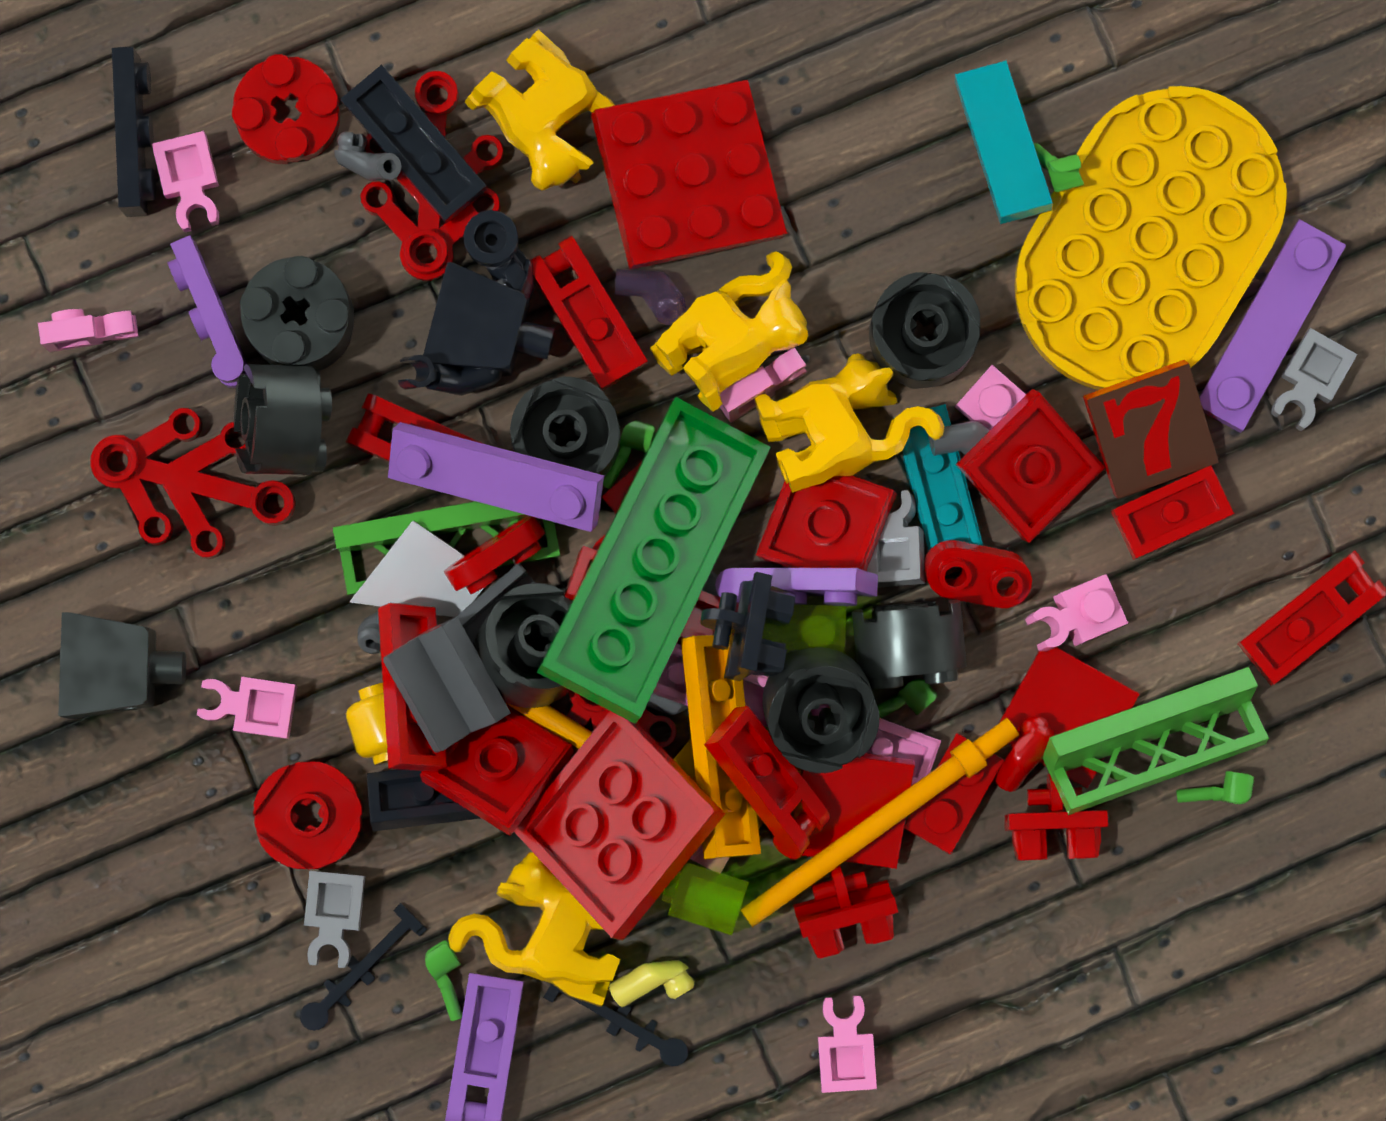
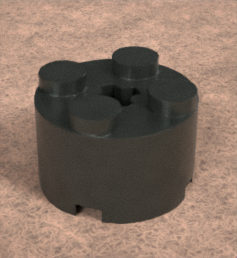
M294 256L276 260L266 265L250 280L240 300L241 321L245 334L258 353L271 365L312 366L320 371L336 362L348 348L354 328V307L352 301L335 273L317 261L305 256ZM295 306L302 310L307 308L305 315L308 321L301 326L294 320L288 322L291 319L289 311Z
M915 272L905 275L889 285L880 296L874 309L869 326V342L874 359L881 369L888 367L892 369L893 380L911 389L932 388L943 385L958 376L974 354L980 337V312L971 293L955 279L927 272ZM919 320L924 326L932 322L936 326L932 335V341H929L925 336L917 339L913 335L916 328L915 321Z
M245 364L243 368L247 375H240L238 378L234 403V432H241L246 449H235L241 472L243 474L310 475L312 472H323L326 467L327 449L325 440L321 439L322 421L330 420L332 397L329 388H321L319 370L314 369L312 366Z
M566 376L554 378L526 392L516 405L510 425L511 442L514 452L601 474L604 477L614 465L620 448V426L612 403L597 386L580 378ZM567 423L574 424L575 434L579 437V440L577 442L569 441L565 447L558 446L557 436L552 433L553 430H564Z
M532 583L513 588L494 605L476 636L474 648L505 703L522 708L544 707L558 701L570 691L564 686L537 673L572 603V600L563 595L564 591L555 586ZM525 641H530L531 646L527 645Z
M948 600L949 611H939V606H936L935 601L874 607L875 618L864 619L862 609L853 610L852 621L856 662L861 666L866 677L869 678L871 688L903 686V676L922 674L927 684L957 681V669L967 667L961 601Z
M819 647L793 650L786 654L783 671L777 675L769 676L766 681L762 705L768 730L775 746L792 765L809 772L830 773L842 769V765L851 762L855 758H860L872 746L879 727L877 702L863 669L846 654L834 649ZM820 704H829L830 708H822L819 716L812 715V709H818Z

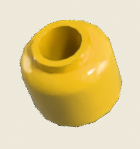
M379 683L358 690L361 700L353 703L346 711V719L357 754L363 758H372L374 765L388 763L383 683Z

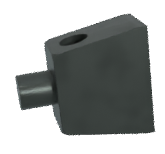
M62 612L58 716L67 719H77L153 707L155 684L185 683V652L156 651L155 630L139 625Z

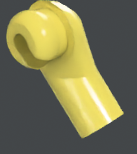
M679 960L642 964L610 983L609 989L616 1003L621 1007H625L662 984L668 997L676 999L694 988V980L686 971L689 967Z

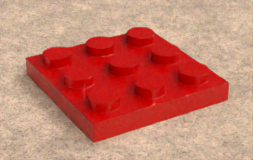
M748 80L595 109L591 114L629 270L781 239L787 234Z
M609 711L514 832L611 938L623 941L726 814L638 723L634 724Z

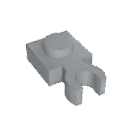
M1312 328L1308 329L1281 378L1294 384V387L1275 400L1271 409V415L1278 417L1286 404L1295 403L1302 411V417L1297 423L1296 429L1299 431L1304 430L1312 423L1315 417L1316 408L1313 402L1315 397L1327 404L1331 402L1358 354Z
M908 490L901 491V507L896 512L889 513L867 568L868 572L878 575L877 588L925 584L924 531L919 526L908 527V523L914 518L917 508L914 496Z
M309 871L304 926L319 927V936L311 942L308 948L307 957L310 965L319 964V953L322 947L333 945L339 952L338 968H346L348 966L351 950L349 944L343 938L344 929L360 931L366 876Z

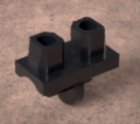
M761 572L754 573L752 581L740 583L738 599L736 594L723 592L721 593L718 609L710 608L702 611L700 624L708 629L715 630L712 647L721 650H727L729 647L724 678L741 681L751 674L774 676L781 673L784 669L787 652L786 644L762 639L764 623L782 627L790 623L796 596L778 587L771 586L773 575Z

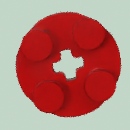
M274 54L269 56L264 62L252 67L239 82L233 97L232 118L241 139L255 155L270 163L288 164V162H299L304 159L307 161L315 158L329 147L340 126V101L331 79L319 66L304 58ZM290 97L297 99L295 107L301 113L296 121L286 118L282 123L277 122L275 118L278 112L274 107L275 103L278 100L287 101Z
M297 762L277 769L261 785L254 801V825L261 846L274 860L294 869H321L338 862L354 847L362 829L364 806L355 785L340 770L322 762ZM314 800L321 806L318 815L323 819L322 823L318 828L309 825L303 831L296 826L300 817L294 812V809L299 803L309 806Z

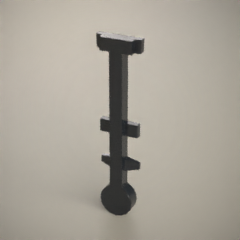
M402 903L393 910L401 921L361 962L353 955L351 956L348 967L352 971L338 985L328 979L324 982L329 994L320 1003L311 1002L302 1008L300 1021L305 1028L313 1031L323 1028L329 1020L328 1010L337 1001L348 1007L351 1001L347 997L346 992L359 979L367 986L375 979L368 970L409 928L419 937L427 930Z
M550 984L543 998L553 1003L559 992L566 996L568 995L553 984ZM568 996L609 1020L610 1024L606 1032L615 1036L621 1027L638 1037L635 1048L637 1051L640 1052L647 1044H650L660 1050V1057L666 1065L679 1066L686 1060L688 1048L681 1039L669 1038L664 1040L655 1035L654 1030L657 1022L651 1020L645 1028L629 1020L626 1016L631 1007L620 1006L616 1012L604 1004L602 1007Z

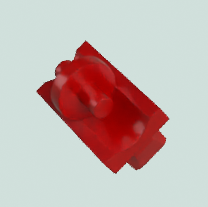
M1049 773L1047 775V788L1027 789V804L1047 805L1048 812L1004 815L1005 831H1012V843L1017 861L1047 860L1046 830L1066 829L1067 859L1098 858L1101 828L1108 827L1107 810L1079 811L1071 815L1063 812V802ZM1081 787L1073 788L1076 796L1082 794Z
M839 865L830 872L831 880L811 885L815 899L793 904L802 937H808L817 958L821 959L836 955L845 950L839 928L860 923L866 944H877L894 938L892 914L898 913V909L888 880L868 885L864 871L843 876L841 866Z

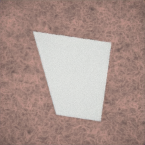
M412 521L350 602L379 607L388 603L436 607V615L456 617L477 598L484 588L473 594H470L466 587L455 591L444 574V570L464 555L415 521Z

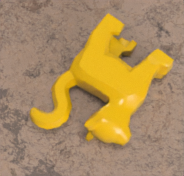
M538 29L530 39L526 38L506 59L515 70L525 69L532 76L535 83L522 94L510 85L504 77L491 71L473 89L465 103L471 110L484 107L490 112L500 126L507 141L528 157L532 169L531 182L534 187L539 190H546L553 186L561 187L569 180L578 183L581 179L579 169L588 170L593 164V161L588 156L556 136V133L582 113L587 111L593 113L595 109L615 105L610 98L596 90L584 71L571 66L564 52Z
M777 251L766 255L767 264L772 269L769 273L761 276H739L726 283L719 290L696 298L689 309L667 331L662 333L658 341L650 347L657 363L671 376L684 369L685 373L695 382L700 390L697 395L699 400L712 412L722 405L721 392L754 373L774 351L794 349L804 344L807 340L806 319L799 307L791 299V285L788 282L792 271L791 262ZM770 295L753 319L748 318L737 307L739 301L744 297ZM701 353L696 357H691L683 367V364L687 361V355Z
M859 353L851 355L846 366L835 377L811 381L798 391L778 401L772 400L766 394H761L755 398L760 423L768 442L783 441L788 437L801 433H806L811 445L803 451L795 452L788 448L776 453L778 466L786 484L789 483L792 493L824 483L833 476H853L873 462L891 458L904 449L910 430L914 426H922L933 440H938L944 433L945 426L943 421L933 409L920 406L906 408L891 421L885 439H871L853 409L895 405L898 402L896 395L888 390L887 383L893 377L892 369L890 367L881 369L877 362L869 361Z
M529 852L519 864L514 866L507 881L500 882L496 893L499 897L509 900L515 905L541 908L540 920L526 947L522 950L508 949L502 928L489 916L475 913L461 917L452 926L448 937L449 946L454 952H461L472 936H479L483 939L485 951L490 962L504 972L524 974L551 983L572 998L602 1007L610 981H613L620 959L610 954H605L598 959L589 956L583 951L590 930L604 929L533 852Z

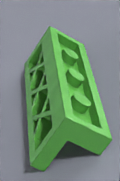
M474 501L333 527L336 549L340 552L347 595H355L365 582H357L352 552L375 548L386 555L389 550L384 546L395 544L412 521H415L435 536L456 533L449 543V546L455 549L468 530L481 528L493 537L498 532L490 526L510 523L507 526L509 527L529 515ZM543 519L548 547L541 548L537 553L520 562V564L561 557L555 522ZM509 559L495 569L515 565L512 562V560Z
M1247 667L1050 737L1044 751L1043 761L1068 815L1265 745L1269 737L1251 702L1258 685L1250 668ZM1238 710L1249 734L1233 740L1212 730L1218 717ZM1210 720L1207 728L1197 725ZM1178 731H1183L1202 739L1197 753L1187 757L1180 756L1163 747L1168 735ZM1160 738L1158 746L1149 743L1152 740ZM1208 742L1216 745L1215 747L1205 750ZM1132 748L1153 758L1147 771L1134 775L1114 766L1119 752ZM1111 755L1109 763L1099 760ZM1158 759L1161 760V761H1164V762L1168 763V764H1165V765L1156 767V764H1157V762H1158ZM1084 766L1103 774L1098 789L1076 796L1066 771ZM1109 777L1117 780L1115 783L1106 785Z

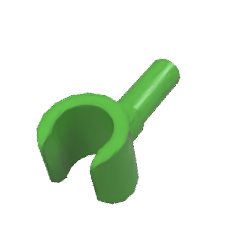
M1034 143L1039 162L1048 171L1051 185L1055 192L1084 185V181L1079 173L1081 161L1077 154L1058 159L1040 144Z
M635 420L625 426L620 440L618 456L614 465L604 477L603 486L608 489L612 488L627 463L631 450L642 453L647 452L655 434L656 428L654 425Z
M920 678L914 679L897 694L891 696L890 699L877 705L879 718L893 713L905 703L918 715L937 698V693L929 684L925 683V680Z
M1225 771L1223 788L1212 786L1176 789L1178 803L1213 800L1232 804H1244L1252 796L1254 777L1249 774Z
M443 940L427 951L425 962L427 970L441 990L450 1021H455L462 1018V1011L448 973L459 967L461 962L450 948L449 943Z

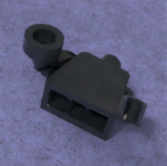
M494 210L483 211L473 216L466 225L463 236L466 251L472 260L486 267L493 280L455 263L447 262L423 355H413L400 359L401 363H410L416 370L415 380H398L401 388L406 390L426 387L434 391L463 396L496 385L502 376H511L518 352L548 360L554 340L555 328L526 321L530 300L534 292L532 264L518 248L517 228L511 218L504 213Z

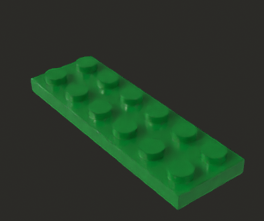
M675 397L537 673L636 724L648 704L771 447Z

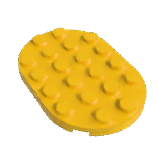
M1169 86L1168 89L1151 91L1141 95L1136 94L1124 100L1106 113L1093 127L1077 152L1081 161L1079 173L1084 181V185L1052 193V210L1040 213L1023 243L1015 271V300L1022 326L1038 353L1058 372L1081 385L1100 390L1181 360H1186L1190 368H1192L1209 351L1271 250L1280 232L1286 210L1287 188L1277 156L1278 150L1264 127L1246 109L1236 102L1209 90L1196 87Z

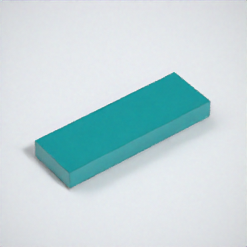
M1007 61L955 74V85L1000 224L1051 211L1053 202Z
M946 404L929 408L933 409L941 417L944 426L951 425ZM914 426L910 430L908 440L901 454L911 492L916 502L921 529L924 531L927 552L936 544L946 540H957L983 546L965 475L955 465L960 461L959 452L933 456L926 430L922 426ZM952 567L948 571L959 569L961 567Z

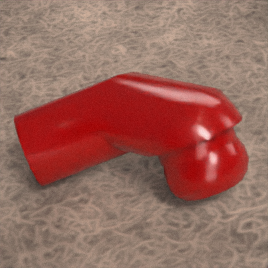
M1033 716L1022 722L1019 730L1022 738L1015 743L995 775V781L1001 789L1009 792L1016 791L1031 770L1043 759L1049 738L1055 736V732L1049 729L1048 721L1041 716Z

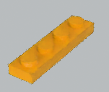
M714 635L681 639L696 784L726 814L702 843L704 859L761 854L757 813L704 745L734 708L745 706L743 680L735 681L724 678L729 647L727 650L712 647Z

